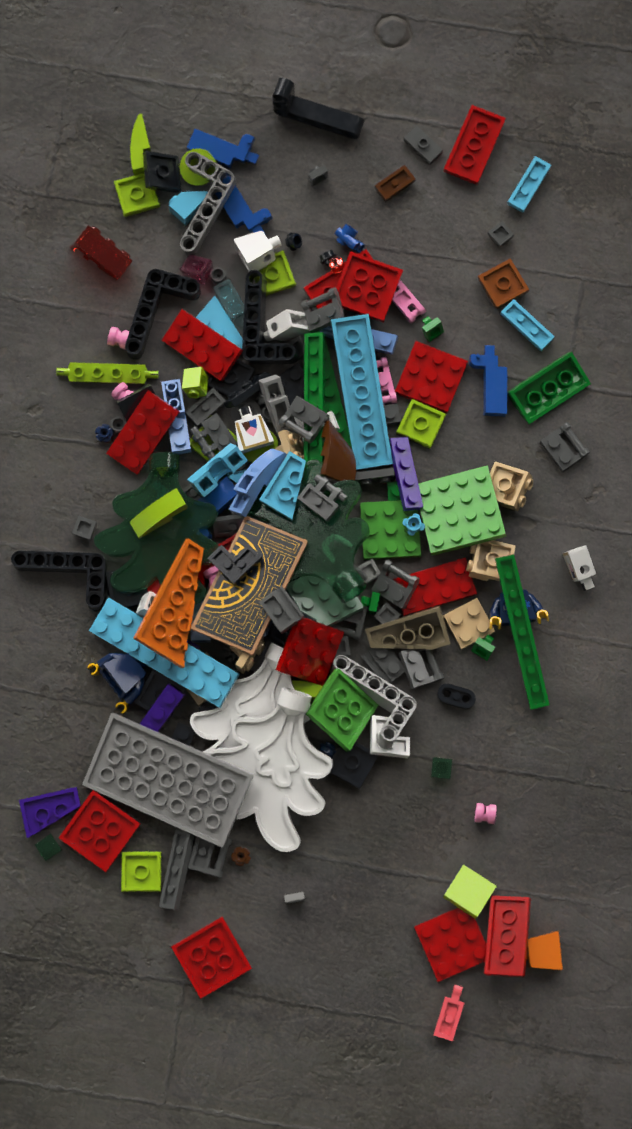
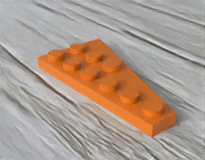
M189 538L185 539L133 637L139 643L180 668L185 666L184 657L185 651L188 648L187 639L188 633L191 630L195 605L194 597L198 587L197 579L204 551L203 547Z

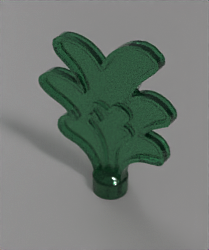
M169 452L151 454L149 456V475L146 481L133 491L117 495L112 502L114 511L124 521L100 532L94 538L95 546L108 556L124 557L133 554L126 564L111 575L110 583L117 591L125 593L138 592L149 587L156 579L162 584L187 538L204 548L201 566L211 563L208 557L219 547L217 543L199 531L200 529L209 528L215 523L218 515L217 509L213 504L196 501L183 492L179 482L180 456L178 454ZM177 488L188 508L173 516L172 520L139 539L130 521L152 503ZM198 579V587L194 597L195 604L202 602L208 593L207 589Z
M319 460L306 462L298 496L309 483L314 487L317 486L318 483L314 481L317 474L324 478L320 474L323 465ZM343 480L333 484L336 488L340 487L344 491L343 493L348 496V499L345 502H342L340 499L335 501L340 508L328 522L298 499L293 519H288L259 501L267 488L262 487L247 516L269 522L267 524L308 541L290 581L303 576L320 578L332 587V591L341 603H347L361 594L367 584L355 570L354 559L358 548L369 536L370 528L361 518L354 517L348 519L350 512L361 496L362 488L360 484L355 480ZM327 490L323 493L327 497L331 495V493Z

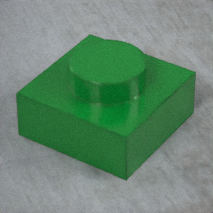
M387 482L388 501L401 500L397 482Z

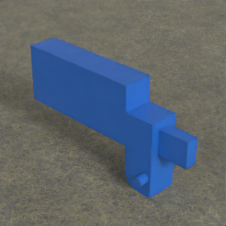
M194 129L187 146L188 151L198 148L207 150L213 155L217 163L231 168L234 160L243 164L248 161L256 165L259 155L250 152L255 138L249 134L243 135L237 146Z
M230 176L224 178L222 182L224 184H228L231 181ZM236 186L223 206L235 227L238 228L245 224L250 233L252 231L254 233L263 231L261 226L273 219L271 213L266 208L253 214ZM221 192L215 193L218 199L222 197Z
M485 345L484 355L471 354L469 365L474 369H484V416L505 417L507 415V367H498V356H495V346Z
M228 476L220 481L218 486L208 495L202 496L190 506L195 515L186 521L189 525L180 531L184 537H190L196 533L204 544H207L212 539V534L206 525L213 520V517H217L228 508L237 495V492L234 490L235 484Z

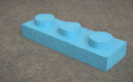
M535 156L507 204L524 213L551 168V164Z
M514 299L500 313L541 352L555 338L552 333Z

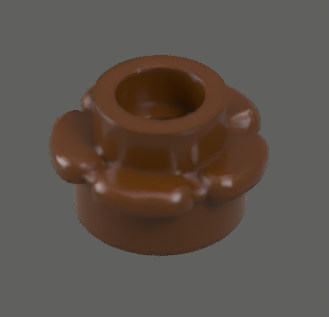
M237 847L234 849L231 859L237 866L248 864L251 859L249 856L250 851L247 848Z

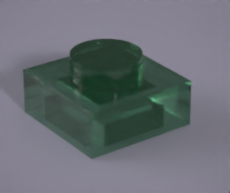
M433 757L431 777L451 779L452 759Z
M49 834L35 844L45 861H48L62 851L52 834Z

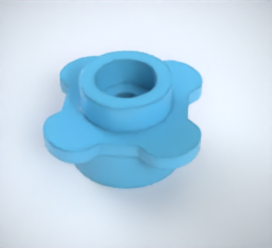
M417 513L408 519L405 518L402 522L410 536L415 535V532L419 530L423 531L425 529V524L421 522L420 515Z

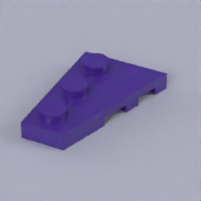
M77 787L19 800L27 839L81 807Z

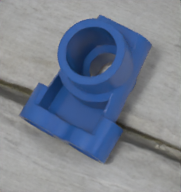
M348 224L336 230L337 241L346 247L347 245L358 253L365 247V244L354 238L358 232Z

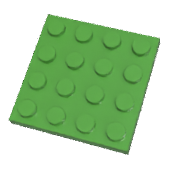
M488 465L418 483L423 502V508L420 509L425 524V532L432 556L506 537Z

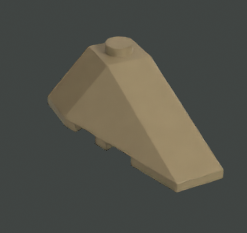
M440 606L365 629L371 648L433 650L451 644Z

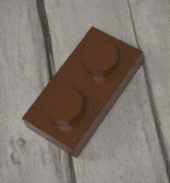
M403 165L376 184L375 189L383 200L387 202L413 184L416 179L408 168Z

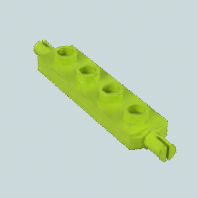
M70 362L68 368H57L56 370L57 376H68L70 382L145 384L147 378H159V371H147L146 365Z

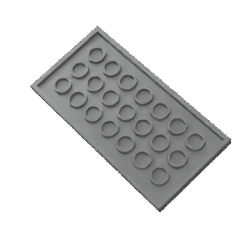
M111 713L82 785L223 848L228 840L254 774L118 714Z

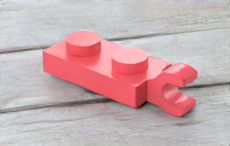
M454 985L451 998H444L434 1036L453 1041L464 1006V1002L459 1001L463 987Z

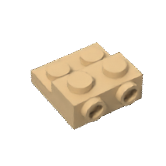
M494 462L490 476L497 502L503 507L518 511L526 503L525 494L527 490H531L533 487V477L527 471Z
M495 540L472 545L470 553L473 554L472 560L468 561L466 571L470 572L469 577L488 581V579L500 581L494 558L514 554L515 545Z

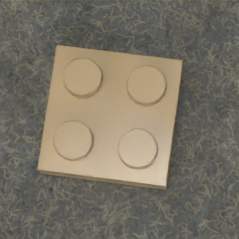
M478 598L443 615L461 650L474 644L478 637L484 639L487 634L495 633L493 626L492 629H489L490 620Z

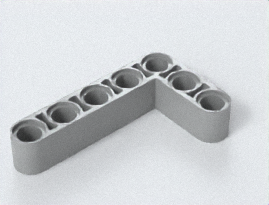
M197 152L188 153L185 163L191 171L211 181L213 184L180 241L181 248L189 255L198 252L236 185V178L231 171ZM198 158L199 163L196 166H191V160ZM215 167V172L212 175L206 173L208 168ZM225 176H231V181L228 184L222 182ZM221 192L222 197L219 200H214V194ZM206 209H213L211 216H204ZM200 224L203 225L202 232L196 233L195 227ZM194 241L193 248L186 249V243Z
M344 655L336 656L331 665L330 673L338 668L337 665L342 666L344 669L340 670L379 706L391 713L377 737V743L381 748H391L416 709L417 703L415 699ZM384 735H388L391 739L385 738Z

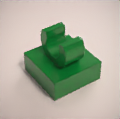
M427 316L422 320L425 324L422 330L428 342L444 333L442 322L438 317L431 320Z
M372 592L371 598L362 596L361 603L363 606L369 607L368 614H376L380 593Z
M488 634L484 640L478 637L471 651L488 661L495 649V646L491 645L494 638Z

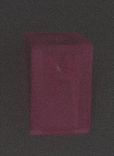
M189 254L179 270L204 285L213 269V262L210 259Z

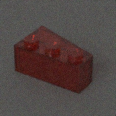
M88 225L69 248L73 251L77 248L84 254L83 258L92 260L98 265L99 269L115 280H118L133 261L130 259V254L125 250L120 251L115 247L114 241L110 238L105 239L100 235L101 231Z

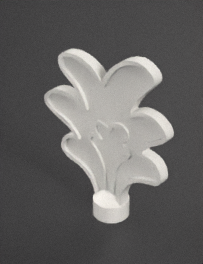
M271 642L260 668L254 674L236 680L221 708L218 707L192 714L190 724L197 735L208 740L218 739V742L203 751L204 753L217 748H231L241 745L232 735L233 722L240 717L259 718L270 714L278 705L277 702L281 688L294 689L291 675L275 670L284 649L283 647ZM305 715L304 723L310 720L307 715Z
M281 688L277 702L278 705L270 714L259 718L240 717L233 722L232 735L241 745L231 748H217L206 753L254 774L236 819L246 818L255 813L258 828L264 839L273 848L283 852L296 850L301 843L292 822L289 807L294 812L304 816L320 813L325 807V800L314 788L309 778H324L333 767V760L318 751L309 742L305 733L304 719L312 696L290 688Z

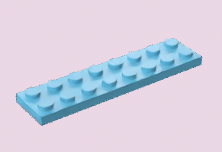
M369 314L332 319V332L351 449L356 461V470L391 465L393 461Z
M108 597L92 624L90 632L221 708L239 677V673L189 644L187 651H185L184 668L176 666L133 639L144 618Z

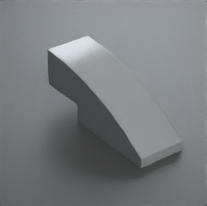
M275 374L258 380L278 437V432L282 430L294 432L287 427L283 428L279 425V420L290 407L288 397L284 393L281 378Z

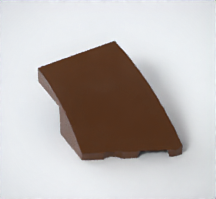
M326 420L321 435L325 439L321 456L325 458L320 474L348 486H354L356 477L354 453L333 424Z

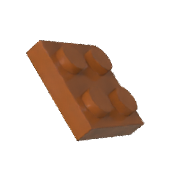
M511 258L478 276V280L496 309L529 292L528 286Z

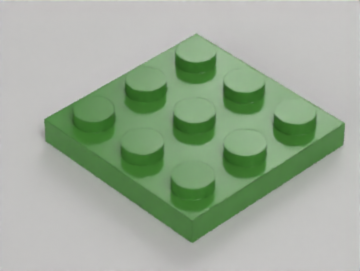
M401 500L360 503L364 560L421 557L420 532L417 531L415 535L410 536L407 533L406 526L402 524L405 518L408 519L413 514H418V510L403 511Z
M336 668L311 704L306 715L345 751H350L378 707V704L339 668Z

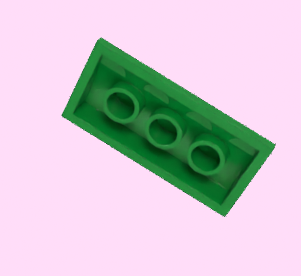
M567 352L509 390L507 395L524 420L530 424L589 386L591 382L574 354Z

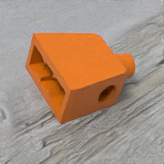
M559 931L528 939L526 960L528 959L529 968L563 970Z

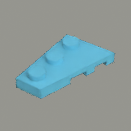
M214 296L196 318L242 349L243 338L216 296Z
M289 451L259 501L292 520L306 460Z

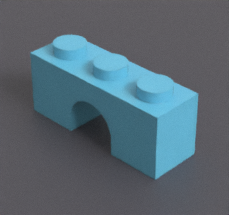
M230 443L187 480L199 495L205 497L218 486L217 482L222 476L229 472L234 473L248 460L236 445Z

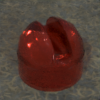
M332 257L329 260L330 270L333 273L343 271L345 264L341 257Z

